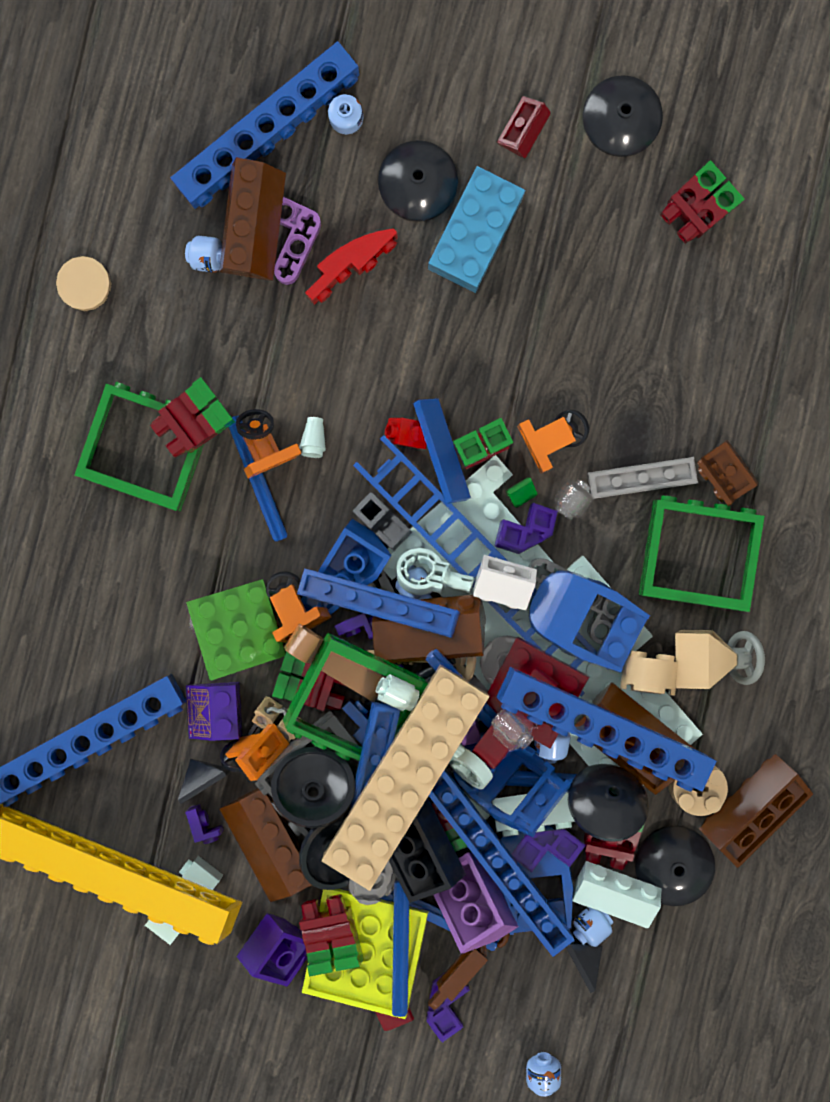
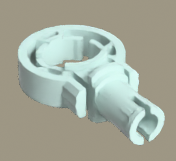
M423 548L409 550L400 557L397 563L398 583L408 593L425 595L433 591L442 594V591L447 587L471 593L474 576L452 572L450 563L441 561L430 550ZM415 559H418L419 564H426L431 569V573L425 579L415 580L411 578L410 582H408L409 574L407 571L410 566L415 564Z
M460 744L449 762L450 766L467 783L475 788L484 789L493 778L490 769L479 757Z

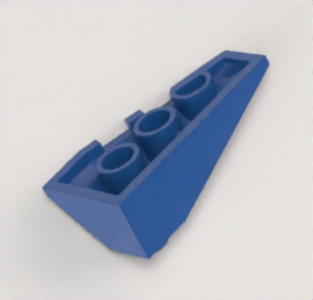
M351 519L343 529L318 572L368 585L379 577L392 555L373 531ZM302 597L301 599L306 611L316 606L328 609L331 615L339 609V606L311 598Z

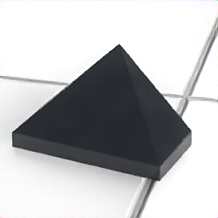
M190 759L179 794V803L182 804L227 776L230 771L220 765Z
M574 938L575 941L569 944L566 949L587 988L592 993L596 990L603 946L593 947L588 943L582 945L578 939Z

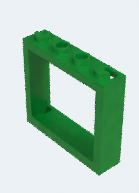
M115 382L114 386L106 384L74 476L181 512L204 444L194 452H188L173 497L89 469L114 396L158 411L171 402L167 399L165 404L155 401L156 396L145 391H141L140 395L130 392V386Z
M662 495L661 500H653L639 595L750 612L765 516L756 515L757 510L741 508L740 512L730 511V506L723 504H714V508L703 507L704 502L697 500H688L687 504L677 503V497ZM664 509L752 523L740 599L653 586Z
M327 632L283 718V723L287 732L294 734V737L301 739L304 736L311 739V743L318 748L325 750L329 747L345 760L353 758L359 761L362 751L361 746L297 718L330 652L341 655L386 677L391 674L414 685L415 689L419 691V698L428 683L423 677ZM406 709L404 711L400 710L395 737L411 711Z

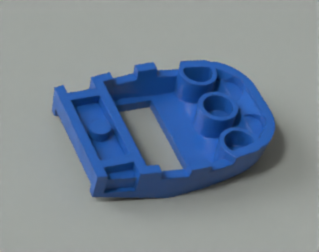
M557 571L548 575L541 582L529 607L530 624L536 633L546 641L551 642L562 652L617 672H622L623 666L645 622L650 617L648 613L608 585L571 571ZM597 594L621 605L595 655L573 644V641Z
M484 731V732H481V733H480V734H481V738L484 736V734H485L487 731ZM477 743L466 745L464 748L472 752ZM527 744L525 746L520 745L516 751H509L494 770L487 765L493 778L484 789L473 787L453 770L460 788L478 806L496 821L531 837L535 836L538 828L566 792L568 793L571 782L568 779L565 782L555 774V767L547 760L544 761L536 755L535 750ZM523 764L541 777L514 812L509 815L493 805L492 801Z
M554 825L545 826V831L556 830ZM518 831L519 835L503 837L501 832L498 837L512 854L525 836V833ZM548 851L532 873L520 864L529 878L561 875L564 898L548 899L547 901L566 926L571 928L573 902L571 866L568 867ZM502 892L519 926L511 931L510 935L518 932L532 931Z

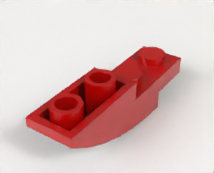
M395 229L381 230L364 235L345 244L327 256L317 265L318 271L322 276L305 292L307 298L314 305L318 301L323 303L332 294L331 288L337 282L342 284L352 274L350 270L352 268L359 275L364 271L369 273L377 265L378 261L376 259L383 252L388 254L397 245L395 240L398 238Z

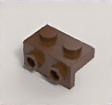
M728 440L701 457L697 462L700 475L706 481L710 480L715 487L713 491L716 497L721 502L725 501L728 506L759 484Z

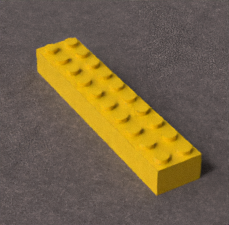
M0 804V859L8 862L17 861L24 864L23 868L32 872L41 871L49 874L48 878L53 881H66L73 884V889L77 891L95 893L98 895L97 898L107 903H119L128 912L146 914L150 921L158 924H163L164 922L173 926V930L181 934L192 933L199 936L198 940L205 944H218L232 932L242 905L241 901L8 806L4 808L3 804Z

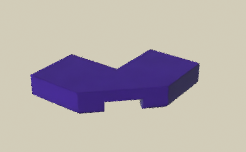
M532 503L529 508L526 526L505 519L501 520L495 547L521 554L553 535L558 511Z
M565 829L536 832L534 837L525 834L512 852V855L518 863L532 873L547 851L570 867L586 845Z
M441 976L432 981L430 998L438 990L437 981ZM468 985L462 989L453 1001L446 998L436 1010H433L428 1005L426 1021L442 1043L464 1028L463 1023L450 1004L470 991Z

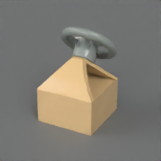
M680 630L675 633L676 662H678L676 688L710 689L728 672L736 682L750 685L755 683L763 673L765 666L764 649L759 639L750 632L740 631L735 633L727 644L713 630ZM741 639L747 640L745 647L735 648L738 641ZM753 649H755L757 657L755 670L751 663ZM736 669H744L747 677L740 675Z

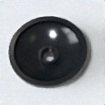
M621 75L605 79L593 88L585 101L582 120L585 133L595 147L608 155L627 157L644 151L653 143L662 126L663 110L660 99L651 86L636 77ZM627 107L630 113L623 114L621 108Z
M409 141L395 147L385 157L379 170L378 186L385 205L395 215L409 221H427L441 215L453 202L458 187V174L453 160L441 147L427 141ZM416 172L422 173L423 178L421 180H415L413 178V175Z
M318 747L302 748L287 755L275 769L271 781L272 799L279 813L291 823L306 828L323 827L337 821L349 809L355 792L354 776L348 763L335 752ZM311 791L318 792L316 797H311L308 794Z
M595 764L586 767L575 776L568 791V807L574 821L587 834L600 840L614 842L626 840L634 836L642 828L648 817L649 801L643 785L632 773L616 765ZM609 791L614 792L617 796H611Z
M346 812L341 818L329 825L312 828L302 843L299 853L301 872L310 884L319 889L334 890L349 885L350 878L321 861L324 852L349 812Z
M666 826L652 832L641 843L635 858V873L638 880L662 888L661 904L684 906L698 900L709 889L715 875V858L709 844L697 832L683 826ZM676 867H683L682 873H674Z

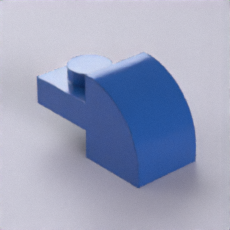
M350 699L343 705L342 709L359 726L354 731L353 736L363 746L369 710L361 701L357 700L354 702Z

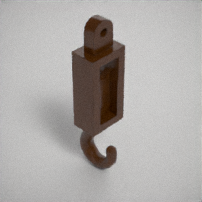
M510 933L497 942L498 948L506 945ZM486 945L462 953L437 981L438 990L428 1002V1005L433 1010H436L446 998L453 1001L488 961Z

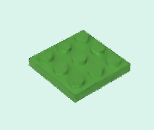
M263 579L186 602L210 680H215L285 656L283 643L276 642L272 633L278 627Z

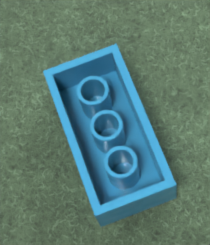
M477 166L428 263V270L476 293L524 197L525 190Z

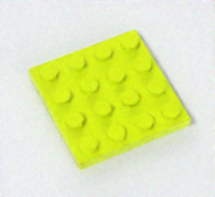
M341 889L323 890L319 908L320 912L328 911L326 899L338 894H342L346 907L351 906L352 917L364 960L360 967L341 971L334 969L331 973L310 977L307 969L302 993L393 1016L394 902L380 899L381 901L376 904L364 905L359 903L349 891ZM410 906L408 1008L429 913L427 910ZM406 1014V1016H404V1017H398V1018L406 1019L407 1014Z

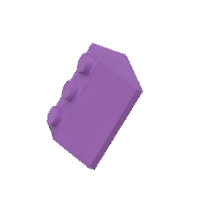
M471 852L459 858L467 875L451 889L434 894L460 953H466L495 942L519 927L500 888Z

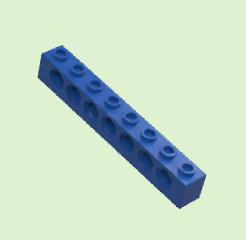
M337 41L170 177L194 209L198 206L204 207L212 200L214 193L219 189L225 190L229 187L232 163L236 157L255 161L261 155L264 157L271 153L279 140L282 138L283 140L288 139L296 131L295 127L302 122L307 123L316 115L317 109L322 105L328 106L344 87L349 89L357 82L359 76L358 65ZM327 73H333L337 76L331 82L323 80V77ZM306 90L316 92L315 96L310 99L302 97V94ZM290 106L295 109L294 113L290 116L281 114L285 107ZM270 123L274 125L273 130L269 133L261 131V127L264 124ZM245 140L253 142V146L248 150L240 148L241 143ZM224 157L232 158V163L227 167L219 165ZM203 174L211 175V180L207 184L199 183V178Z
M512 667L509 668L496 696L502 703L501 707L511 713L517 714L518 710L528 714V720L538 725L546 722L553 725V731L567 737L568 733L578 736V742L591 748L594 744L603 747V753L615 759L619 755L628 758L627 763L640 770L646 766L653 770L651 774L667 781L668 777L677 780V786L692 792L693 788L703 792L717 762L705 753ZM535 692V701L528 705L524 704L523 698L525 694ZM554 703H560V712L554 716L549 715L550 706ZM585 714V723L580 727H575V718L578 715ZM604 726H610V734L605 738H600V730ZM630 737H635L634 746L625 749L626 740ZM655 748H660L659 756L654 760H650L651 751ZM684 759L683 768L675 771L676 762Z
M170 674L1 766L0 804L2 803L4 808L19 800L17 795L26 790L29 795L43 787L40 783L41 781L49 778L52 782L66 774L65 768L73 765L74 769L89 762L87 756L95 752L100 756L111 750V743L118 739L121 743H124L135 737L134 731L143 726L146 731L159 723L157 718L167 714L169 718L182 711L181 705L187 702L174 676ZM151 697H156L160 700V710L156 711L150 707L149 700ZM128 710H132L137 714L136 723H130L127 720L126 712ZM104 723H109L113 726L114 733L112 736H108L103 732ZM81 736H86L90 740L89 749H85L80 745L79 739ZM57 749L65 751L67 755L66 761H60L57 758ZM34 762H39L42 765V774L34 771ZM11 774L18 777L20 782L18 787L11 784Z
M445 768L430 792L429 797L548 952L554 957L575 941L569 928Z

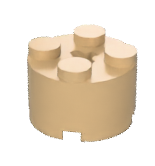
M631 651L623 666L620 689L625 690L627 685H631V691L665 694L666 689L669 690L668 695L675 696L678 663L674 662L675 656L658 654L656 659L646 658V652Z
M714 766L703 792L698 789L697 791L693 789L692 792L687 791L676 785L677 780L668 785V790L674 801L684 811L696 816H705L718 812L725 802L728 792L726 778L723 772L716 766Z

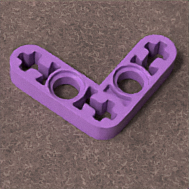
M283 197L282 205L290 206L292 208V215L287 219L281 218L280 224L291 229V232L275 264L274 274L280 283L289 285L294 283L300 275L321 229V220L315 211ZM313 217L315 227L310 226L306 232L310 239L308 240L303 235L296 234L297 231L303 233L305 229L302 221ZM294 241L304 242L305 250L303 253L294 254L291 252L290 246ZM288 255L293 260L299 261L298 264L294 261L292 262L290 269L293 275H287L285 278H282L283 274L280 269L281 267L286 268L289 264V259L285 258V256Z

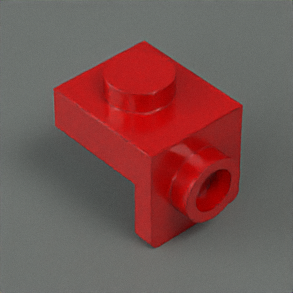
M389 418L385 428V436L393 445L426 449V441L418 420Z

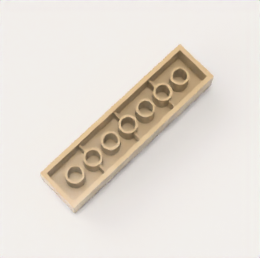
M439 665L415 707L410 712L324 852L322 862L367 890H371L488 700L489 695L487 692L443 665Z

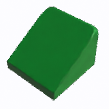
M528 477L505 492L515 508L537 496L533 481Z

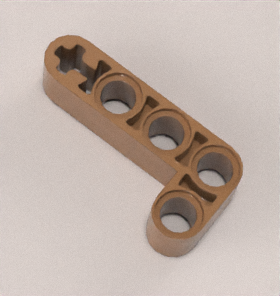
M298 624L284 648L295 658L304 663L308 662L311 664L324 638L305 626ZM332 651L321 670L372 702L378 697V693H376L378 682L382 677L386 678V676Z

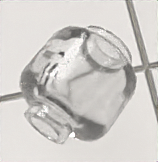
M579 479L576 483L565 481L553 498L556 504L554 509L569 520L583 517L593 503V497L589 493L591 487Z
M503 709L492 721V735L510 751L518 748L525 749L534 738L532 735L533 723L519 710L514 714Z

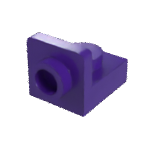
M361 613L336 624L335 628L338 635L345 633L347 638L361 632L360 626L364 625L371 640L373 639V616L367 617V614Z
M200 804L191 806L186 811L195 843L203 841V844H209L219 839L218 836L224 831L223 825L207 829V826H209L208 814L206 810L201 809Z

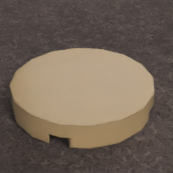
M84 256L72 258L63 264L58 272L56 281L58 294L72 308L81 311L94 310L104 304L108 298L109 290H111L110 275L105 267L95 259Z

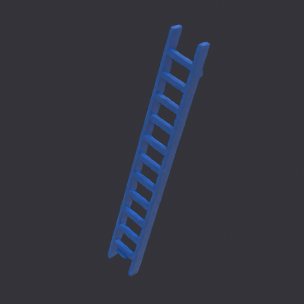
M384 435L380 440L396 455L392 461L388 459L377 470L378 474L374 478L358 462L353 465L459 574L474 576V578L478 574L481 563L467 574L454 561L476 538L491 551L488 556L508 561L451 503L446 504L443 494ZM402 461L415 476L396 495L391 497L378 483ZM421 481L434 495L411 517L398 502ZM440 500L453 514L430 536L417 521ZM459 519L472 534L449 555L436 540ZM535 588L533 590L531 598L535 595L537 591ZM487 601L527 642L540 648L530 638L536 632L532 626L524 632L512 619L520 609L511 608L506 613L496 602ZM578 632L575 638L586 648L585 650L596 655L598 651ZM551 644L545 652L552 655L558 647ZM576 658L570 666L577 668L584 660ZM583 690L580 694L581 697L585 694Z

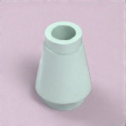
M307 418L299 446L302 449L301 455L320 458L323 456V452L326 451L322 418Z

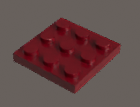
M517 637L487 692L489 698L486 702L498 716L503 711L502 703L496 696L510 667L528 675L538 667L559 683L557 688L577 697L580 696L590 676ZM552 704L549 708V715H557L561 710V704ZM531 721L522 732L551 749L559 733L552 730L553 725L546 722L538 725Z

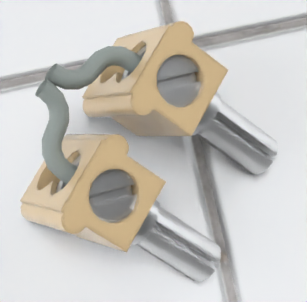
M266 696L254 712L255 717L252 720L254 725L248 734L252 735L257 726L258 729L254 734H259L261 729H264L268 724H273L280 713L284 712L285 716L287 709ZM282 719L277 728L289 743L291 739L294 740L296 737H294V734L287 732Z

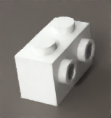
M484 555L475 580L473 596L479 597L484 601L504 604L512 609L518 608L526 611L536 585L537 569Z

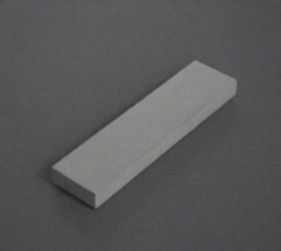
M694 457L587 473L591 499L698 483Z

